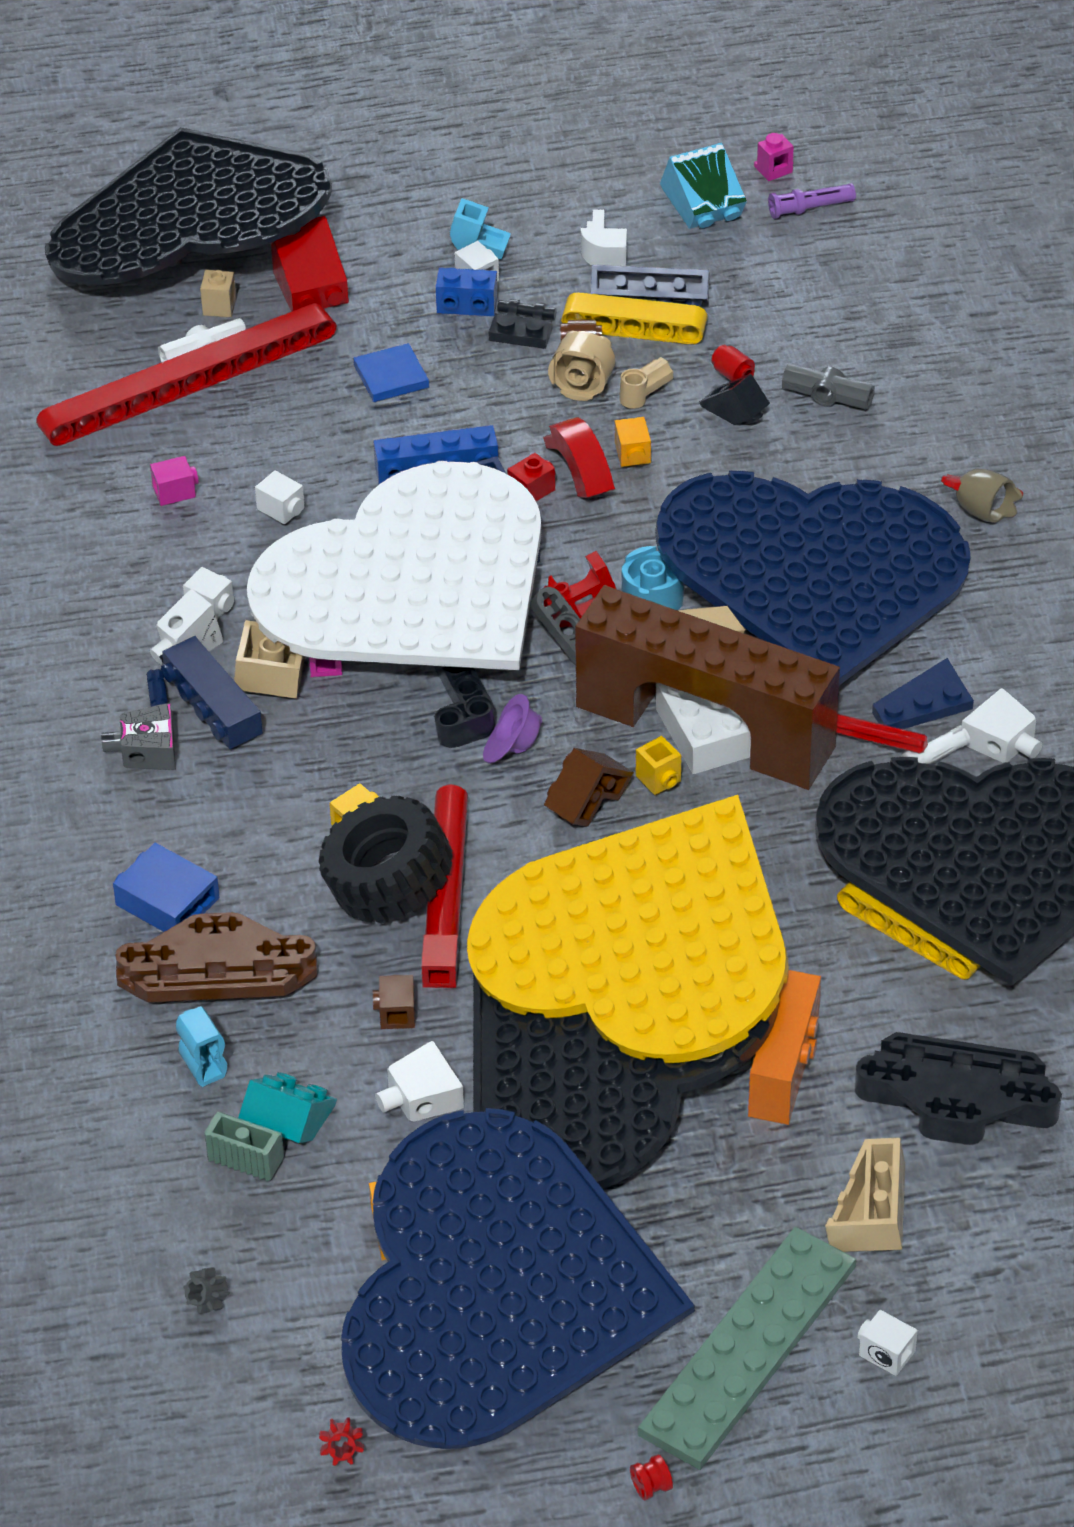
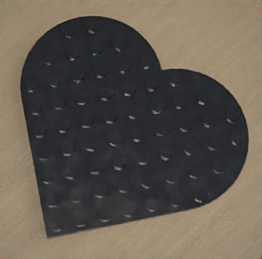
M180 127L67 214L50 232L51 240L49 243H45V255L51 270L67 282L83 284L87 287H96L98 285L115 284L138 279L168 266L172 267L180 264L182 258L191 252L205 253L206 256L239 252L266 245L287 235L297 234L300 232L301 227L320 215V211L325 207L331 196L332 182L328 169L323 167L322 161L309 154Z
M891 757L890 762L874 764L872 761H868L845 771L835 778L823 792L816 814L815 834L821 852L831 866L848 881L1012 986L1074 934V767L1055 764V758H1028L1027 763L1011 765L1010 762H1005L984 771L976 777L963 769L938 761L936 766L919 763L918 757Z
M473 974V1112H486V1108L502 1109L515 1112V1116L527 1119L533 1123L535 1120L556 1133L569 1146L602 1189L608 1188L633 1175L646 1165L663 1147L675 1126L680 1109L681 1093L700 1089L721 1080L741 1067L757 1052L774 1025L779 1003L766 1021L760 1020L748 1031L749 1036L735 1046L715 1055L694 1061L664 1063V1060L661 1058L646 1057L645 1060H641L621 1052L618 1046L609 1040L606 1041L599 1034L588 1012L567 1017L545 1018L542 1013L527 1012L526 1015L510 1011L502 1007L501 1002L492 996H488L482 990Z

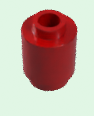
M721 345L714 351L711 362L715 370L730 381L748 374L754 376V361L734 346Z

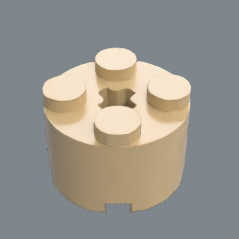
M585 331L568 332L560 342L549 364L548 375L553 385L556 383L561 389L560 393L573 400L587 401L598 393L600 394L615 366V355L611 348L610 340L607 337Z

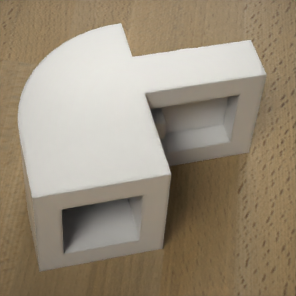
M593 210V221H587V228H581V255L584 260L590 265L626 266L627 229L605 228L604 210Z

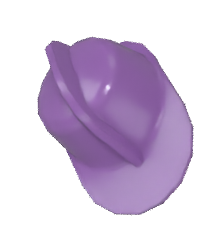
M523 694L515 695L504 707L499 721L484 747V761L488 763L496 762L508 751L514 753L524 752L535 742L542 718L529 708L527 696Z

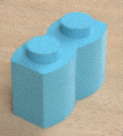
M200 1006L179 1015L176 1021V1031L181 1038L179 1053L198 1084L203 1087L224 1078L227 1072V1062L222 1055L225 1049V1041L206 1010Z

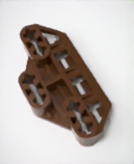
M234 912L192 915L148 942H134L120 946L115 954L117 986L146 1002L286 996L317 977L316 946L311 937L306 935L283 936L240 913Z

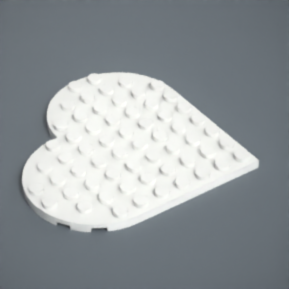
M438 461L402 471L388 478L370 492L362 502L355 520L333 519L312 524L283 536L269 546L255 562L248 578L247 597L250 614L259 624V630L272 642L279 641L289 646L291 652L307 657L342 661L519 670L541 541V517L538 505L531 493L516 479L504 472L476 462Z

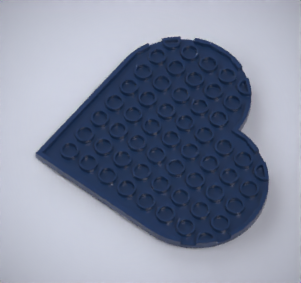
M729 470L728 475L720 476L706 473L683 482L671 491L661 505L655 528V538L659 553L667 567L680 581L715 607L728 606L739 623L761 640L839 666V685L949 604L962 590L971 560L968 541H964L959 533L960 526L947 511L916 491L900 486L899 490L882 486V481L857 479L856 484L848 485L834 482L817 488L808 494L800 488L775 477L772 478V481L754 477V472Z
M486 1108V1112L464 1113V1110H460L435 1118L411 1132L391 1152L388 1163L384 1167L382 1174L378 1176L373 1196V1219L379 1246L388 1262L367 1279L359 1289L358 1296L350 1311H347L341 1335L342 1363L347 1383L354 1398L368 1417L390 1434L416 1445L440 1449L466 1448L490 1442L516 1429L695 1312V1305L569 1146L556 1133L536 1120L533 1123L527 1119L515 1116V1112Z

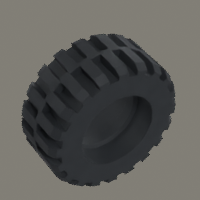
M391 795L390 799H386L382 796L374 798V802H363L357 805L358 808L353 812L349 810L342 816V820L339 823H334L330 828V835L325 836L322 842V850H320L318 861L320 873L341 909H344L346 914L353 918H359V920L371 923L373 919L376 922L384 923L388 922L391 918L396 920L405 918V914L411 911L415 913L422 909L421 905L426 901L431 902L436 897V891L442 889L446 883L447 878L445 875L450 873L453 857L448 839L434 814L425 804L409 797L404 799L402 796ZM398 852L386 862L373 866L383 857Z

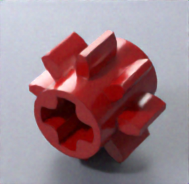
M349 1417L345 1419L344 1423H336L335 1420L330 1419L329 1431L319 1432V1439L327 1442L320 1448L321 1456L330 1454L333 1458L334 1466L338 1464V1461L347 1460L350 1465L353 1464L354 1452L364 1451V1444L355 1441L362 1437L363 1429H353L350 1426ZM341 1436L347 1437V1442H344L342 1447L336 1446L335 1441H339Z

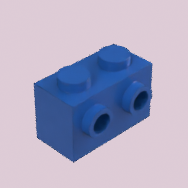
M439 268L436 281L437 313L477 316L495 315L498 298L497 271Z

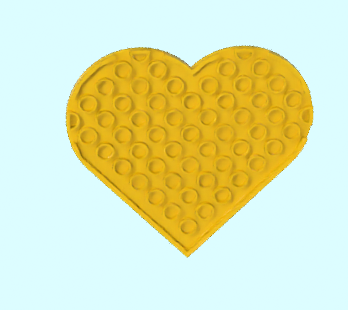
M738 794L527 863L501 881L483 900L472 920L467 939L468 960L478 984L488 996H492L501 1002L502 1007L522 1015H526L527 1012L542 1013L545 1018L567 1017L588 1012L599 1034L606 1041L609 1040L618 1046L621 1052L641 1060H645L646 1057L661 1058L664 1060V1063H680L706 1058L723 1052L749 1036L748 1031L760 1020L766 1021L780 1001L779 993L783 984L787 983L789 970L786 946Z

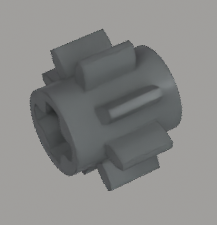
M215 1267L190 1272L191 1280L183 1286L187 1305L197 1306L199 1314L222 1309L223 1304L221 1301L230 1294L228 1292L226 1276L215 1275Z

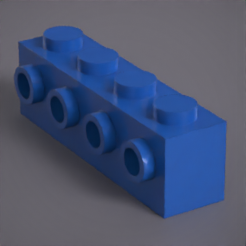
M493 425L373 440L378 484L402 471L438 461L470 463L498 457V443Z

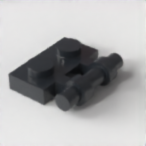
M510 299V302L499 300L497 311L507 314L495 313L488 332L489 341L546 349L552 332V321L544 320V318L555 320L557 309L546 307L544 303L530 305L520 303V300ZM519 315L532 316V318L519 317Z

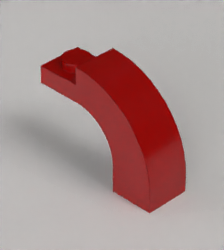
M575 417L549 426L551 434L543 436L546 448L559 450L564 456L571 471L578 497L588 498L615 489L610 468L600 443L584 420Z

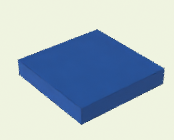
M409 343L353 358L354 367L373 402L429 388V379Z

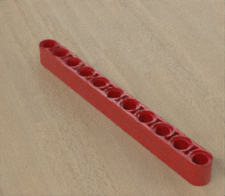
M309 304L47 407L38 414L36 423L51 444L55 446L64 445L326 341L334 335L337 325L320 304Z

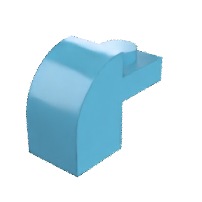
M461 198L450 229V237L454 246L460 250L479 241L487 249L492 250L498 259L502 260L511 233L484 224L489 207Z

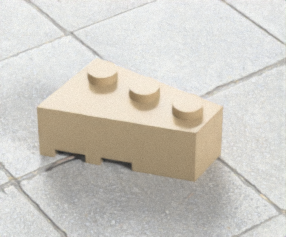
M901 1138L865 1139L849 1173V1182L844 1192L841 1191L837 1199L838 1206L834 1215L828 1219L825 1226L828 1241L831 1246L843 1252L902 1250L905 1159Z

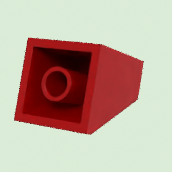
M326 216L312 219L301 227L300 232L297 234L287 235L271 242L273 274L291 312L313 303L320 304L323 308L349 303L347 278Z

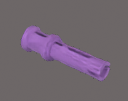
M852 183L806 192L793 189L791 193L777 195L776 193H770L768 206L772 218L777 219L783 214L794 212L796 215L805 212V209L849 201L853 202L856 199V192Z

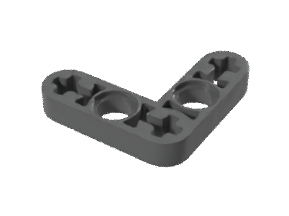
M544 587L532 597L531 607L546 629L576 665L575 626L580 618L558 590L552 587ZM549 598L552 604L544 607L542 602ZM560 610L562 614L553 620L552 616ZM561 620L569 621L572 624L574 630L572 635H566L560 630L559 624Z

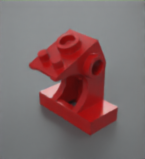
M597 551L585 556L590 570L587 576L580 582L569 585L567 582L556 583L552 575L548 577V585L544 586L558 590L580 619L604 585L616 589L607 565ZM591 594L592 598L588 601L575 604L576 601ZM549 598L544 600V607L552 604ZM560 610L552 616L553 619L562 614ZM560 621V627H573L569 621Z

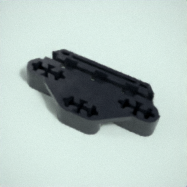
M895 1032L881 1040V1051L875 1050L873 1056H864L856 1065L855 1093L860 1099L867 1102L910 1107L919 1114L918 1126L920 1133L932 1140L974 1145L983 1139L985 1125L996 1120L1029 1127L1049 1128L1054 1126L1059 1119L1062 1093L1054 1083H1050L1048 1077L1045 1076L1046 1065L1035 1053Z

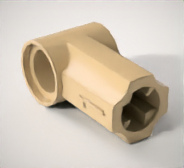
M660 357L641 369L625 370L621 374L620 403L624 407L631 409L642 407L646 402L647 395L673 379V370L670 368L668 361Z

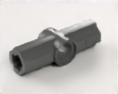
M788 363L782 378V388L811 395L812 399L822 406H831L835 402L869 410L875 393L874 385L845 378L844 374L834 367H826L822 371H817Z

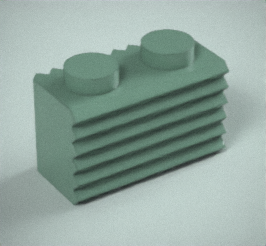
M219 1111L215 1114L204 1132L208 1161H214L215 1164L220 1163L221 1166L226 1165L228 1168L233 1167L234 1171L239 1169L240 1173L246 1172L247 1175L252 1174L253 1177L257 1176L259 1179L265 1178L267 1182L272 1179L283 1160L284 1150H282L283 1137H281V1132Z

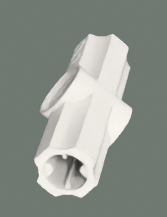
M239 318L210 329L205 325L194 326L187 332L186 337L158 347L161 363L246 330L245 324Z

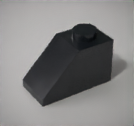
M748 374L716 387L699 401V404L702 408L729 423L737 425L745 421L748 424L757 421L763 416L761 411L770 402L752 374Z

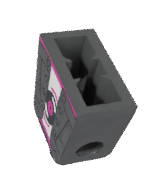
M171 703L124 712L120 715V731L101 733L103 752L122 751L123 766L126 768L176 770Z

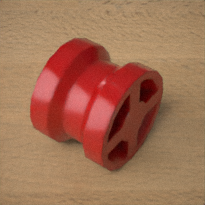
M661 1455L652 1456L649 1462L645 1464L637 1462L630 1466L632 1482L642 1500L645 1501L652 1498L654 1492L659 1490L663 1492L672 1490V1477Z

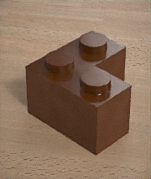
M573 748L572 752L565 757L562 765L563 769L557 780L549 787L548 797L544 806L572 824L589 826L603 798L619 801L634 772L604 753Z

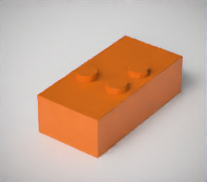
M788 970L787 983L783 984L779 993L780 1001L774 1025L762 1046L757 1050L750 1071L748 1117L789 1125L805 1066L809 1059H814L817 1039L814 1038L819 1021L821 976Z

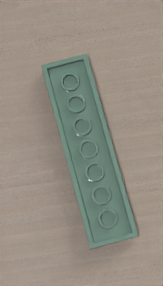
M794 1227L638 1426V1436L701 1470L855 1269L856 1258Z

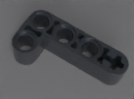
M434 666L453 704L444 706L435 713L434 719L439 743L448 748H456L490 736L496 727L493 703L475 669L470 667Z

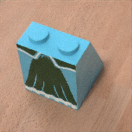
M722 143L669 157L660 185L689 229L698 226L699 228H706L714 222L723 219L731 221L742 214L747 200Z

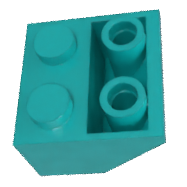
M278 1072L276 1076L264 1075L263 1078L249 1081L238 1118L281 1132V1137L294 1142L313 1141L336 1105L337 1098L327 1095L328 1090L321 1086L308 1084L305 1087L296 1083V1077Z

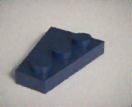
M946 658L873 703L872 714L879 724L906 729L972 710L974 700L949 659Z

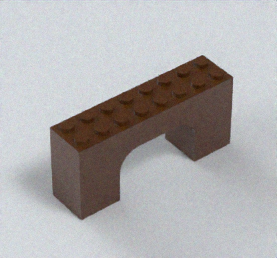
M606 585L602 587L575 626L576 707L634 727L656 695V683L720 704L737 713L749 728L751 734V770L807 790L811 788L836 748L839 666Z

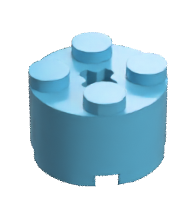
M656 546L641 547L627 555L621 571V591L675 610L682 607L684 583L667 567Z

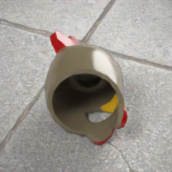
M975 468L965 473L962 477L947 474L941 478V482L945 486L956 491L957 500L963 509L987 522L997 523L1004 517L1016 516L1017 509L1014 502L1023 498V492L1015 487L1012 480L988 469ZM1004 485L1006 494L1003 503L999 508L992 510L991 507L996 493Z

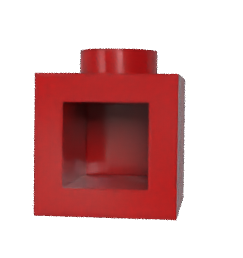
M537 453L531 454L507 469V475L520 482L531 493L535 501L555 491V468L551 462L544 460Z

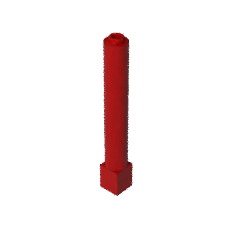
M453 784L440 787L435 795L434 816L449 841L453 857L450 873L445 875L447 878L445 885L442 889L436 891V897L431 902H427L426 929L423 937L421 964L422 986L424 988L457 987L458 939L468 794L465 789Z

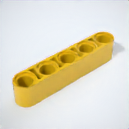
M578 292L572 293L567 297L561 321L562 323H568V320L596 319V325H602V335L681 344H697L703 338L708 316L703 308L695 305Z
M850 881L838 892L837 900L845 911L960 979H969L981 967Z

